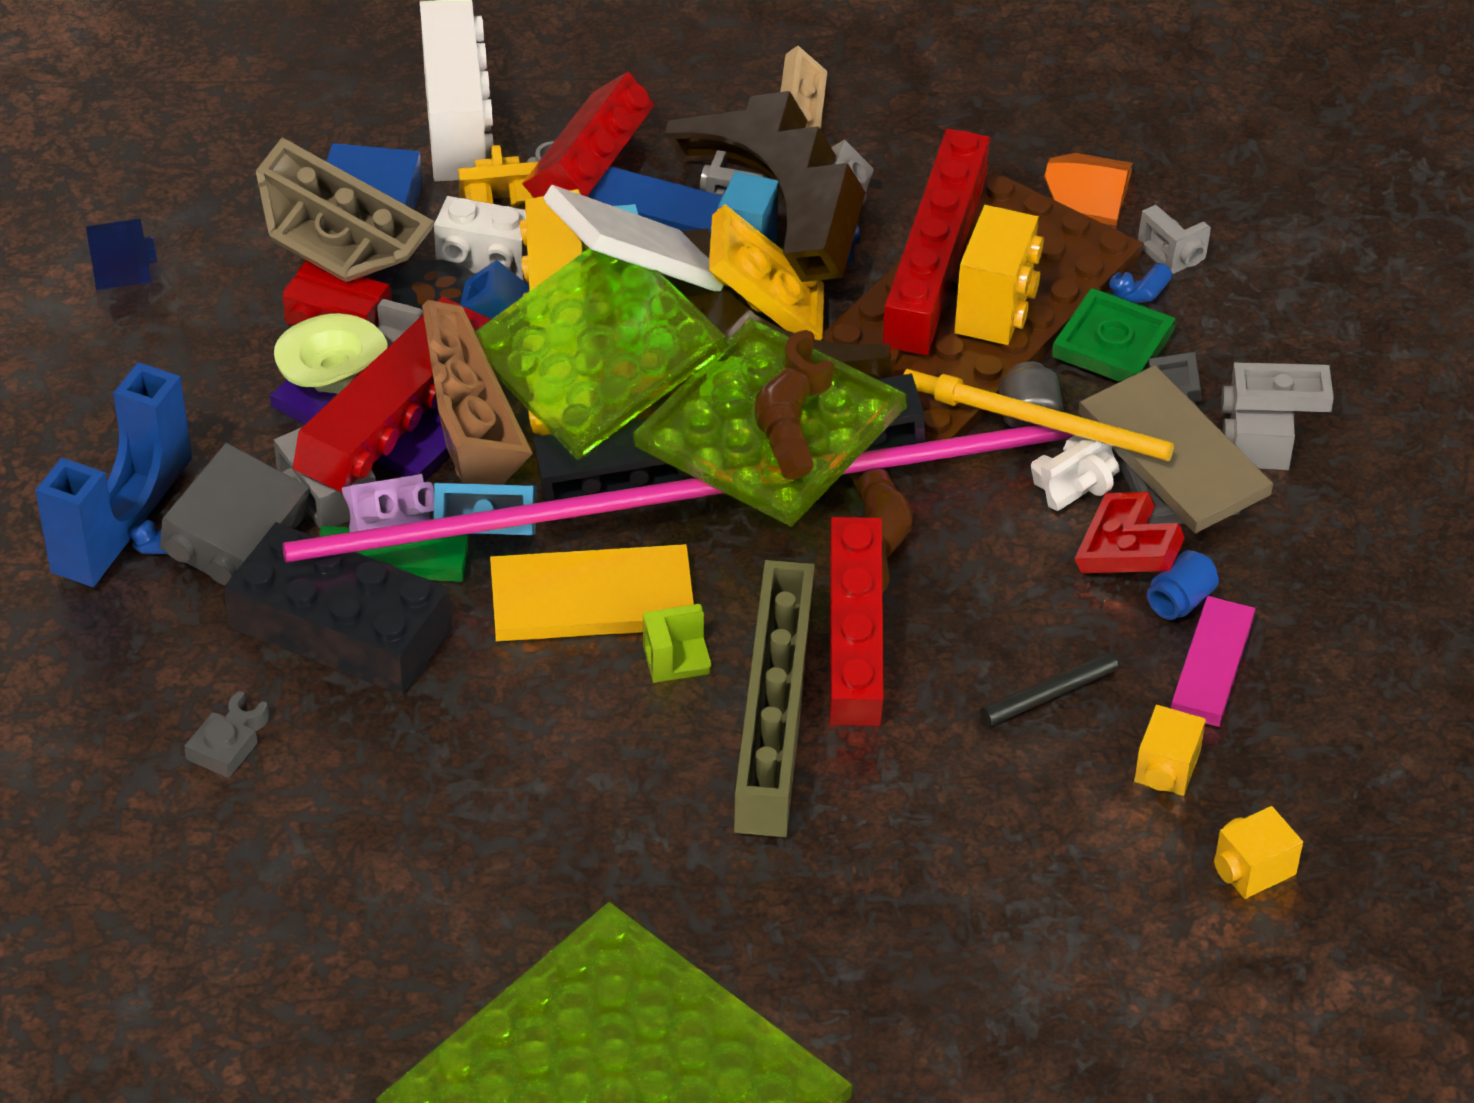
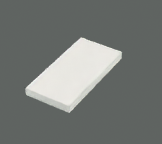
M552 184L543 197L545 203L591 250L715 292H720L724 286L714 278L709 270V258L679 229Z

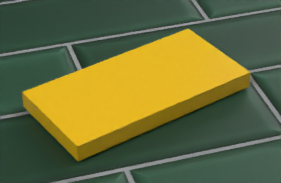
M687 544L490 557L496 642L643 632V612L694 605Z

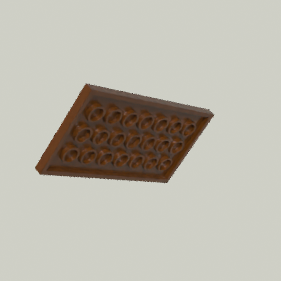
M993 171L986 178L929 354L927 356L890 348L895 376L903 375L906 369L936 377L946 374L961 378L965 385L999 394V383L1008 374L1009 369L1023 362H1039L1053 348V343L1089 290L1094 288L1107 293L1110 290L1109 281L1111 277L1119 272L1123 275L1142 257L1144 243ZM984 205L1039 216L1037 236L1044 237L1039 263L1034 264L1033 270L1040 272L1038 290L1034 299L1027 297L1026 301L1029 302L1024 327L1023 329L1015 328L1009 345L955 333L960 263ZM901 259L823 332L822 341L845 344H883L885 304ZM917 391L924 412L925 442L966 436L990 412L962 403L951 406L937 402L933 395Z

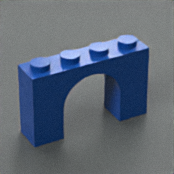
M137 362L113 392L119 428V445L116 460L108 480L106 481V475L103 471L61 457L35 490L50 572L90 587L96 585L131 539L129 536L130 527L137 521L146 520L192 460L181 376Z

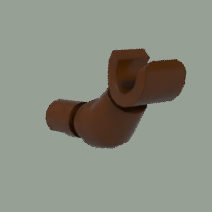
M808 330L796 332L788 338L785 345L782 370L757 391L754 401L757 426L762 432L766 433L773 456L778 461L783 478L786 479L802 478L809 474L814 467L807 440L800 425L802 417L801 407L807 396L823 393L832 385L835 363L826 359L820 363H810L814 335Z
M876 468L869 471L850 473L865 503V518H882L883 593L890 583L887 557L892 554L910 533L913 514L906 496L895 489L888 472L884 469Z

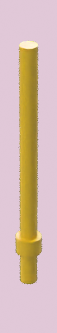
M906 369L903 374L912 373L917 391L933 395L937 402L951 406L962 403L1165 461H1170L1173 455V442L963 384L961 378L946 374L936 377L911 369Z

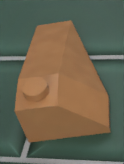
M427 300L422 305L436 398L446 448L455 465V471L463 484L503 485L533 453L463 306Z

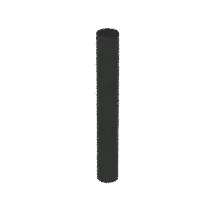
M1111 652L1103 654L981 708L982 720L988 727L993 726L1117 671L1119 668L1118 661Z

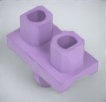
M422 474L342 487L343 497L350 510V532L431 520L429 512L434 511L433 485L431 482L424 483Z

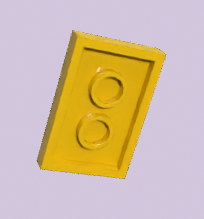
M724 204L712 214L709 270L714 278L722 285L733 288L745 298L752 309L766 314L783 330L792 333L808 330L813 333L814 339L822 340L824 283L821 280L801 282L784 256L783 250Z

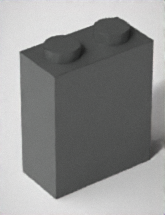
M225 443L163 517L160 549L167 552L173 559L179 562H186L210 575L216 582L226 585L275 522L293 529L298 527L306 515L310 487Z

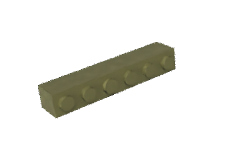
M765 560L735 790L734 833L787 837L813 610L815 564Z

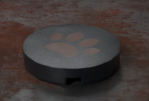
M445 260L421 261L407 266L394 277L390 285L392 301L422 310V305L427 300L438 301L441 297L460 304L465 281L474 274L471 270L455 262Z

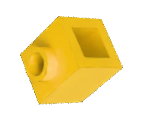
M1270 806L1246 818L1239 817L1233 819L1220 830L1214 858L1215 867L1220 877L1226 883H1231L1241 896L1247 899L1297 874L1303 841L1275 808Z

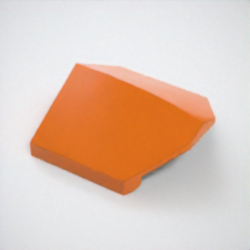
M1071 153L1050 158L1044 178L1053 200L1103 224L1117 226L1131 177L1133 163Z

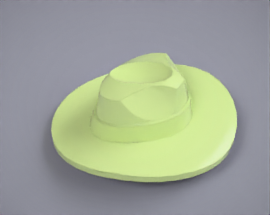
M340 313L325 314L301 321L286 330L276 342L274 357L280 373L289 382L298 386L314 387L318 392L338 394L388 348V342L380 329L363 318Z

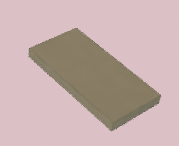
M1156 365L1079 402L1078 413L1083 418L1174 443V451L1170 461L1112 446V448L1194 533L1272 494L1273 483Z

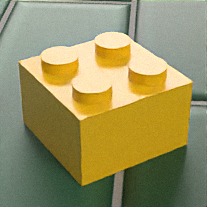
M984 205L960 263L955 320L956 334L1009 345L1015 328L1023 329L1029 307V302L1026 299L1027 297L1035 298L1040 281V272L1033 270L1034 264L1039 263L1044 243V237L1037 236L1039 216Z

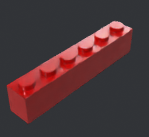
M946 128L885 304L883 344H889L891 349L927 356L929 354L987 178L990 136Z
M441 297L437 301L462 306L445 297ZM463 306L487 357L491 347V340L487 338L491 319ZM424 315L413 323L298 431L292 469L342 492V487L351 486L358 478L364 479L370 472L373 463L382 454L385 456L389 455L395 447L397 440L406 431L412 432L416 428L424 413L430 408L435 409L438 407Z

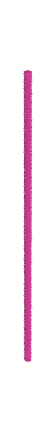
M1031 425L814 459V467L810 473L798 479L783 478L779 465L284 542L282 543L283 556L287 563L869 471L876 468H888L1065 440L1074 435L1040 425Z

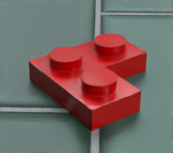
M1149 492L1105 493L1074 559L1080 573L1170 571L1185 538L1180 524H1147L1155 507Z

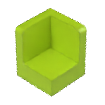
M695 604L643 612V648L653 683L711 673V660L704 640V612L702 605Z

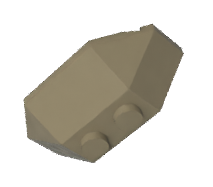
M283 137L256 170L270 240L344 282L352 281L409 260L434 226V220Z

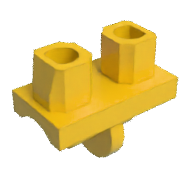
M491 145V158L474 160L475 167L458 169L460 198L493 204V199L510 198L511 207L526 210L525 200L533 198L522 183L538 162L519 163V156L502 157L500 145Z

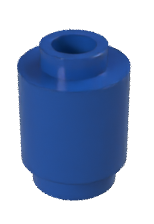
M1186 550L1175 559L1170 571H1161L1151 581L1150 588L1147 591V600L1154 612L1167 620H1174L1177 617L1188 615L1218 586L1219 578L1213 561L1206 555L1196 551Z

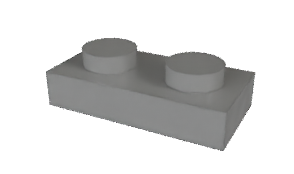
M1234 362L1232 383L1235 410L1331 412L1334 396L1329 365Z

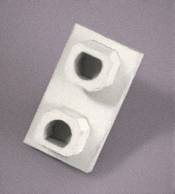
M1076 435L1066 440L1063 448L1064 452L1058 456L1051 458L1042 455L1031 464L1034 485L1045 490L1048 507L1056 511L1061 510L1087 492L1097 496H1102L1109 492L1113 487V476L1120 472L1119 464L1113 455L1111 445Z

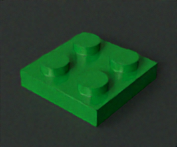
M1091 288L1053 343L1052 357L1121 382L1150 368L1149 359L1157 358L1174 332L1176 318Z

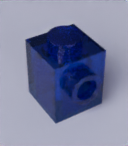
M141 218L86 226L96 290L151 282L149 264L157 263L153 235L144 237Z

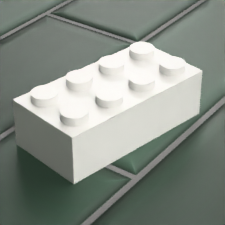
M472 0L420 1L434 182L459 180L458 169L475 167L474 160L491 158V145H494L493 134H485V132L491 131V126H493L491 99H488L490 97L488 71H485L487 69L485 43H476L484 42L482 15L474 16Z

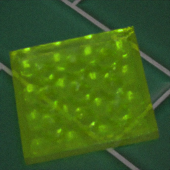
M590 248L475 331L486 360L491 365L495 375L577 460L729 348L726 336L658 270H650L591 250Z
M750 318L633 433L635 447L792 527L907 407L906 393L813 349L810 363H820L824 359L835 363L831 387L823 393L807 396L801 407L802 417L800 425L806 437L814 467L809 474L802 478H783L778 461L773 456L768 437L757 426L754 401L757 391L782 370L785 345L789 337Z

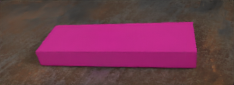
M1207 596L1172 700L1171 709L1205 718L1206 724L1220 727L1254 620L1256 608Z

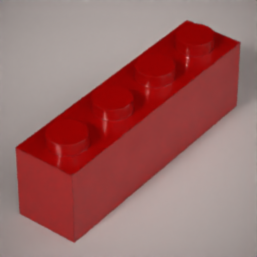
M629 71L592 92L523 181V186L533 198L545 196L551 184L569 191L579 189L581 195L588 196L655 106L644 87L638 84Z
M831 517L829 542V725L880 726L883 707L882 518Z

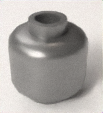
M1023 362L1014 365L999 383L1000 395L1063 412L1058 376L1041 363ZM1003 415L1005 423L1011 428L1037 425Z

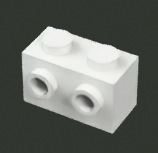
M447 196L434 224L436 260L458 263L473 273H478L495 260H498L524 281L521 258L528 255V250L521 237L520 220L526 219V210Z

